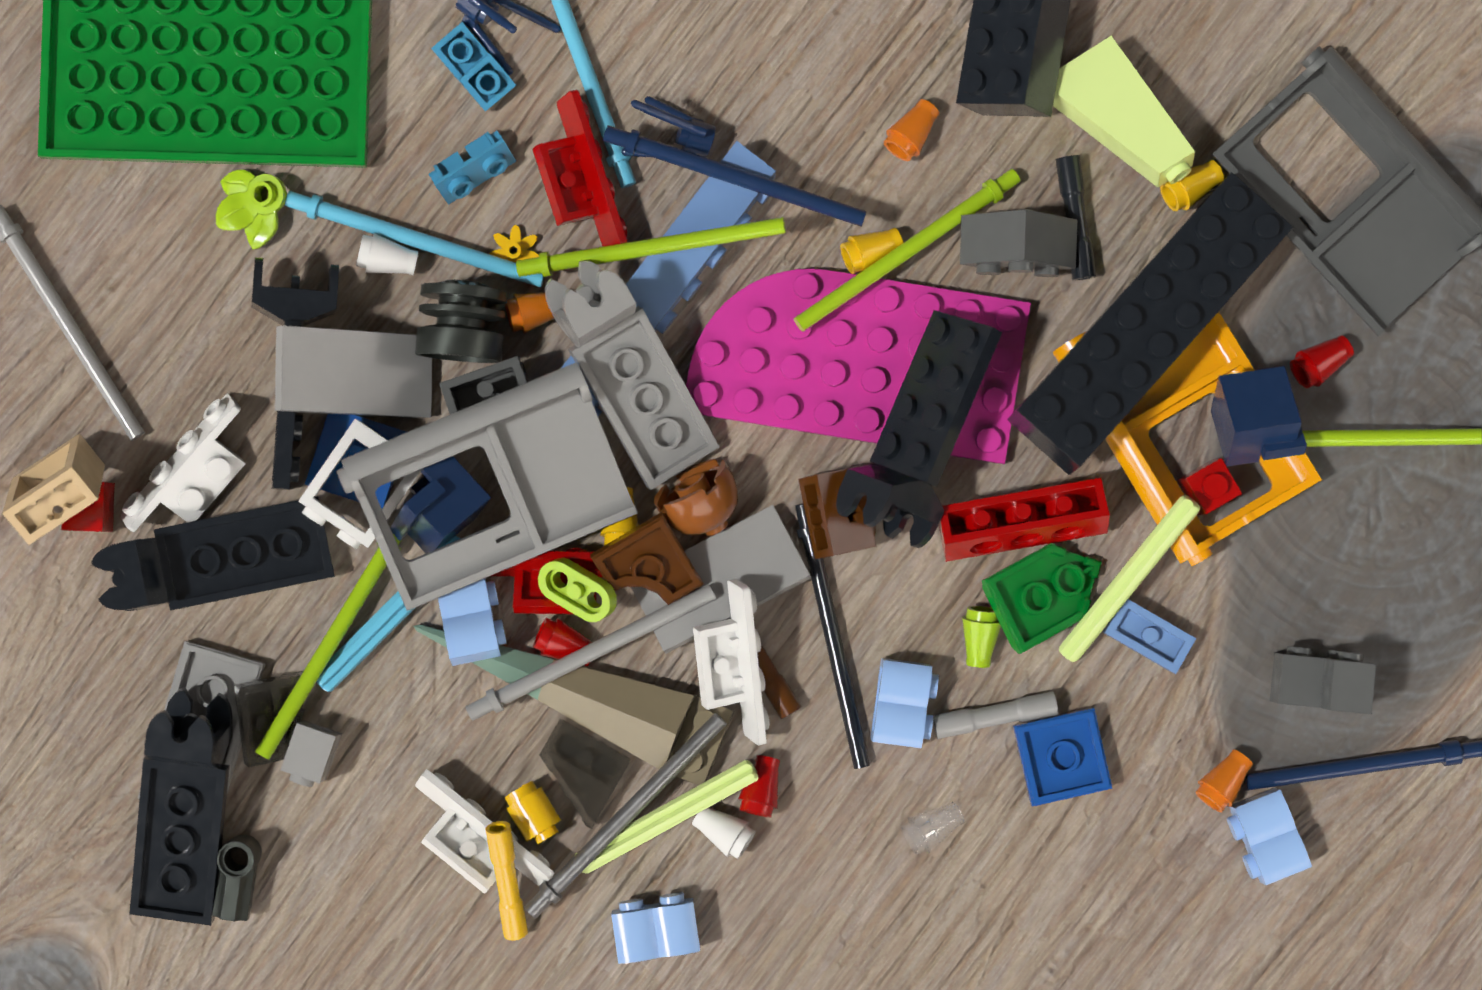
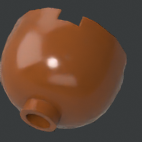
M710 459L678 474L676 477L681 481L671 490L665 484L654 497L655 506L671 527L683 534L700 535L706 533L707 536H712L727 527V519L733 514L738 503V489L735 478L727 463L722 460L719 466L716 459Z

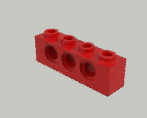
M1095 478L942 505L945 511L939 523V530L945 561L948 562L1107 534L1110 514L1102 479Z

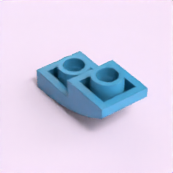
M463 22L431 48L485 112L516 86L513 80L492 55L485 50Z

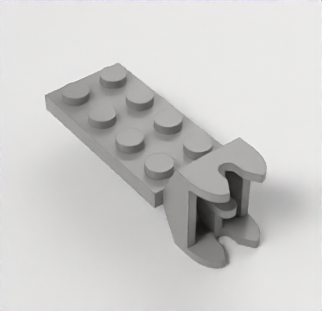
M581 260L579 261L578 277L582 285L575 292L567 289L565 285L550 279L545 287L546 302L559 327L574 343V346L569 348L568 351L575 363L577 362L587 384L646 487L652 490L720 446L643 308L636 307V302L626 284L613 272L601 269L591 261Z

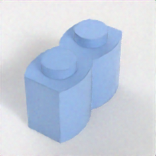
M486 578L438 598L448 655L452 666L501 656L499 645L506 644L507 642L502 619L494 621L492 606L499 605L495 581L487 582Z
M881 658L870 739L872 742L922 748L923 739L930 740L933 715H926L929 698L936 699L939 676L932 674L933 666L924 663Z
M1270 789L1229 807L1232 816L1227 818V822L1235 840L1242 839L1248 854L1242 856L1251 879L1258 877L1260 883L1269 885L1312 867L1306 848L1280 789Z
M678 892L659 896L660 903L644 905L643 899H630L619 902V909L612 910L611 913L618 964L699 952L700 943L693 898L684 899V893Z

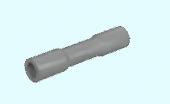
M1051 691L1021 697L1011 702L933 715V723L937 739L972 733L981 728L1057 716L1058 706L1055 694Z

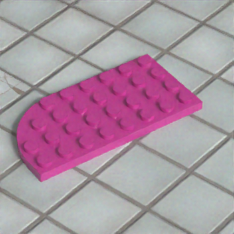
M795 269L766 276L738 291L716 311L697 341L689 367L686 387L702 416L877 444L933 310L991 326L1002 332V335L950 456L1004 465L1011 430V423L1007 419L1014 411L1031 303L880 278L802 332L794 322V318L849 281L856 274L822 269Z

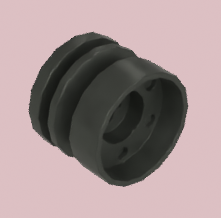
M444 280L437 283L421 284L420 295L437 299L438 304H420L419 312L437 317L436 325L417 327L415 355L460 362H501L504 336L498 332L486 330V322L505 320V312L489 309L488 304L507 303L508 293L504 290L489 287L484 283L467 280Z

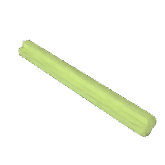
M1183 495L1171 507L1059 646V652L1066 659L1075 662L1082 657L1198 514L1200 506L1196 501L1187 495Z
M744 760L631 822L582 873L588 874L754 783L758 780V774L754 765L750 761Z

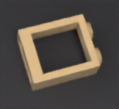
M79 433L12 478L2 514L26 543L30 545L98 500L105 464ZM55 506H61L63 508V511L61 513L54 512L53 508Z

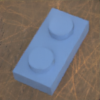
M1129 599L1102 632L1173 674L1178 672L1196 640L1195 637Z

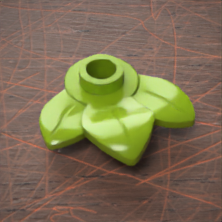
M234 170L220 181L223 190L228 196L221 201L217 208L215 223L222 230L240 231L244 229L251 248L256 250L266 245L277 232L279 226L277 212L285 205L287 191L283 182L274 175L260 174L255 176L248 170ZM266 187L269 194L268 198L263 202L261 193L263 188Z

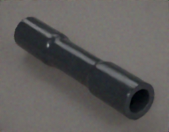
M1080 156L1060 157L1055 160L1065 217L1077 219L1076 269H1071L1072 281L1095 278L1097 276L1083 195L1085 190Z

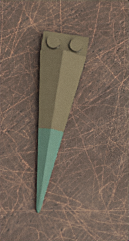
M424 625L414 626L416 631L447 648L443 630ZM499 645L501 656L472 663L511 684L557 660ZM583 666L528 693L531 697L657 769H660L714 713H717L727 725L676 776L696 785L707 781L735 710L725 706L707 710L701 704V696Z

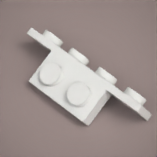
M227 393L221 400L216 399L204 412V420L194 431H187L181 437L176 446L177 451L167 462H160L153 469L149 477L150 482L140 493H133L126 500L122 508L123 513L121 514L126 528L135 532L160 502L186 522L196 521L245 465L243 459L216 439L241 410V407L232 396Z
M731 579L727 581L731 619L693 627L701 704L709 710L740 702L744 735L759 746L767 743L765 730L769 729V717L762 703L761 692L765 690V678L762 670L759 668L757 652L761 651V640L758 631L754 627L753 613L757 611V601L753 590L737 579Z
M425 770L415 786L446 812L427 833L421 843L485 894L496 881L485 831L486 826L492 823V821L485 816V810L472 799L465 800L453 790V784L445 776L439 773L433 774L429 770ZM511 831L515 851V868L537 886L544 880L548 882L554 875V872L549 868V862L538 852L533 850L529 852L517 842V836Z

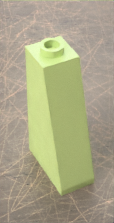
M1112 36L1059 68L1053 103L1057 110L1156 187H1160L1168 181L1171 184L1177 183L1191 172L1190 167L1193 166L1194 149Z

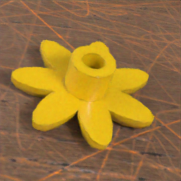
M517 225L512 227L509 239L499 233L493 235L494 240L502 249L490 252L489 254L512 262L539 257V254L528 250L537 241V236L529 235L521 240L520 228ZM516 248L517 253L511 254V250Z

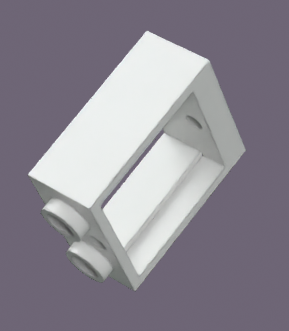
M354 419L298 502L306 506L302 511L305 516L321 526L327 520L340 529L336 535L353 548L358 549L360 544L368 548L375 539L371 527H369L367 532H364L315 499V496L354 439L368 448L388 441L358 419ZM422 469L404 476L382 508L386 520L391 516Z

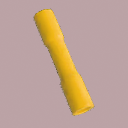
M496 821L487 825L485 831L490 860L494 865L500 900L498 906L503 935L505 939L515 941L524 938L528 934L523 900L519 893L511 827L506 821Z

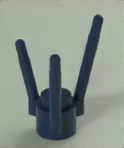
M457 0L456 8L464 14L461 22L474 32L487 51L508 75L513 73V69L479 25V22L487 25L493 19L510 33H516L517 27L498 12V5L555 33H559L561 30L559 25L511 0Z
M650 96L645 97V103L638 100L631 102L633 108L679 127L676 144L682 145L681 150L707 157L714 140L715 125L691 117ZM623 148L621 151L624 156L650 157L635 152L634 155L625 153L626 148Z

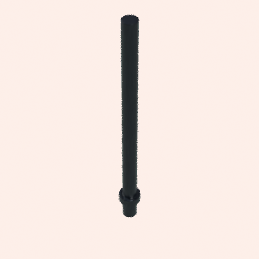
M804 504L795 505L800 530H796L798 538H802L853 766L854 769L868 767L870 763L824 559H815Z

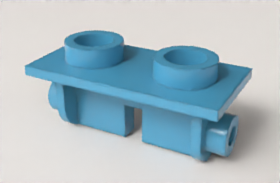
M497 130L492 134L487 131L484 135L465 146L471 157L464 162L457 151L433 166L435 170L430 172L429 176L448 205L457 199L467 196L475 187L491 177L500 175L508 166L516 162V159Z

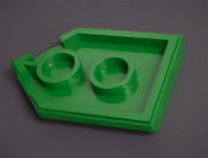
M1050 543L982 580V589L1011 647L1018 654H1022L1079 622L1090 609L1091 600L1089 599L1095 578H1098L1102 562L1072 553L1063 547Z

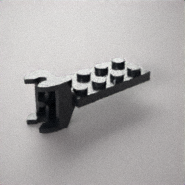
M255 258L251 305L253 309L282 326L303 327L334 315L337 309L339 265L331 264L329 268L327 291L299 289V275H292L291 288L262 286L263 258ZM277 411L271 489L289 490L290 482H298L300 457L292 456L293 441L300 442L302 438L303 415H295V412Z
M933 310L871 456L870 462L874 464L848 468L836 501L837 512L841 516L848 517L857 509L861 498L866 495L867 501L863 509L864 525L873 527L884 520V533L893 539L903 531L907 520L913 517L914 522L910 530V546L921 548L929 542L937 530L945 511L932 486L937 487L1002 332L991 326Z
M297 500L153 529L155 538L137 539L113 544L103 548L93 557L91 565L104 571L113 572L112 582L116 585V587L109 588L99 598V602L106 608L124 611L142 610L169 603L170 611L335 577L325 526H321L305 516L302 511L306 506Z
M182 688L171 697L166 710L158 712L153 717L146 731L129 914L211 926L215 920V916H212L219 871L217 856L222 848L230 765L222 764L231 739L232 709L228 699L223 694L218 693L208 704L206 717L203 715L198 717L193 714V700L186 688Z

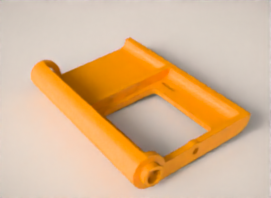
M1220 312L1212 318L1105 439L1157 525L1184 493L1151 441L1149 430L1207 394H1215L1219 376L1255 371ZM1085 332L1052 352L1058 362ZM1261 454L1258 463L1271 483L1270 490L1211 526L1203 525L1196 515L1171 546L1180 564L1188 560L1190 565L1194 566L1213 555L1209 548L1210 546L1321 481V477L1307 454L1263 460Z

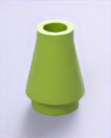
M968 606L966 615L962 616L967 656L966 665L976 668H989L1001 625L992 607Z

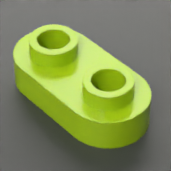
M566 558L555 559L546 563L541 568L538 575V584L541 592L549 600L588 622H598L614 612L617 596L614 588L604 579ZM561 572H563L567 576V584L561 581ZM595 592L600 595L602 604H598L595 601Z

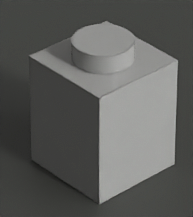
M305 720L296 723L280 770L291 774L289 777L290 781L303 786L313 787L314 782L322 783L328 777L342 733Z

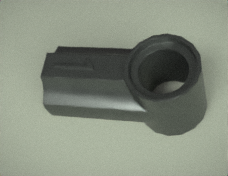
M238 835L233 837L219 850L217 856L219 871L212 916L218 917L220 920L235 922L247 921L250 918L257 864L262 856V848L254 837ZM233 847L242 848L247 852L249 858L247 865H239L233 861L231 857V849Z

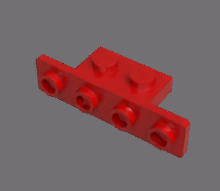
M577 89L569 91L557 101V108L567 138L541 143L532 149L556 224L561 226L593 218L602 247L628 243L627 227L623 218L619 216L614 201V186L611 180L606 177L601 161V146L594 139L589 124L590 114L588 106L581 99Z
M571 548L566 551H548L491 575L515 577L514 613L573 614L545 597L539 588V572L548 562L558 558H566L603 578L590 556L593 552H588L581 548ZM561 572V581L567 584V576L563 572ZM595 592L594 599L597 602V593Z

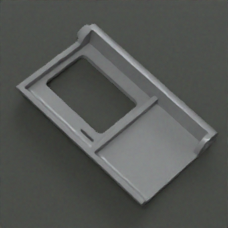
M577 362L342 459L344 468L337 470L338 477L346 494L354 491L361 504L407 611L638 513L592 404L591 393ZM476 446L484 448L509 506V518L417 558L405 559L400 552L376 497L377 488Z

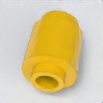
M533 780L505 797L509 805L506 809L526 842L534 838L539 845L559 832L555 825L561 821V818L542 787L537 789Z

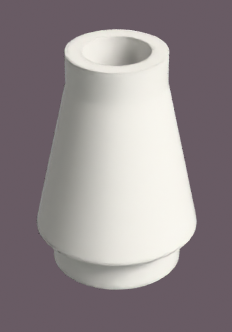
M374 233L373 237L363 235L356 267L365 268V273H406L414 275L419 251L408 249Z
M711 807L697 813L692 822V825L698 828L726 857H729L731 854L737 859L743 855L756 832L748 827L749 822Z

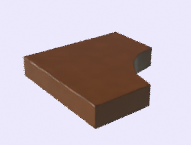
M661 512L590 554L604 580L615 591L625 587H644L657 593L669 605L703 585L698 573Z

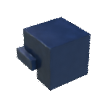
M1285 366L1218 377L1211 414L1226 467L1259 462L1261 454L1263 460L1305 454L1307 444Z
M453 456L422 468L421 473L424 477L409 489L414 496L403 505L390 527L392 533L399 541L409 535L425 553L446 545L478 517L491 498Z

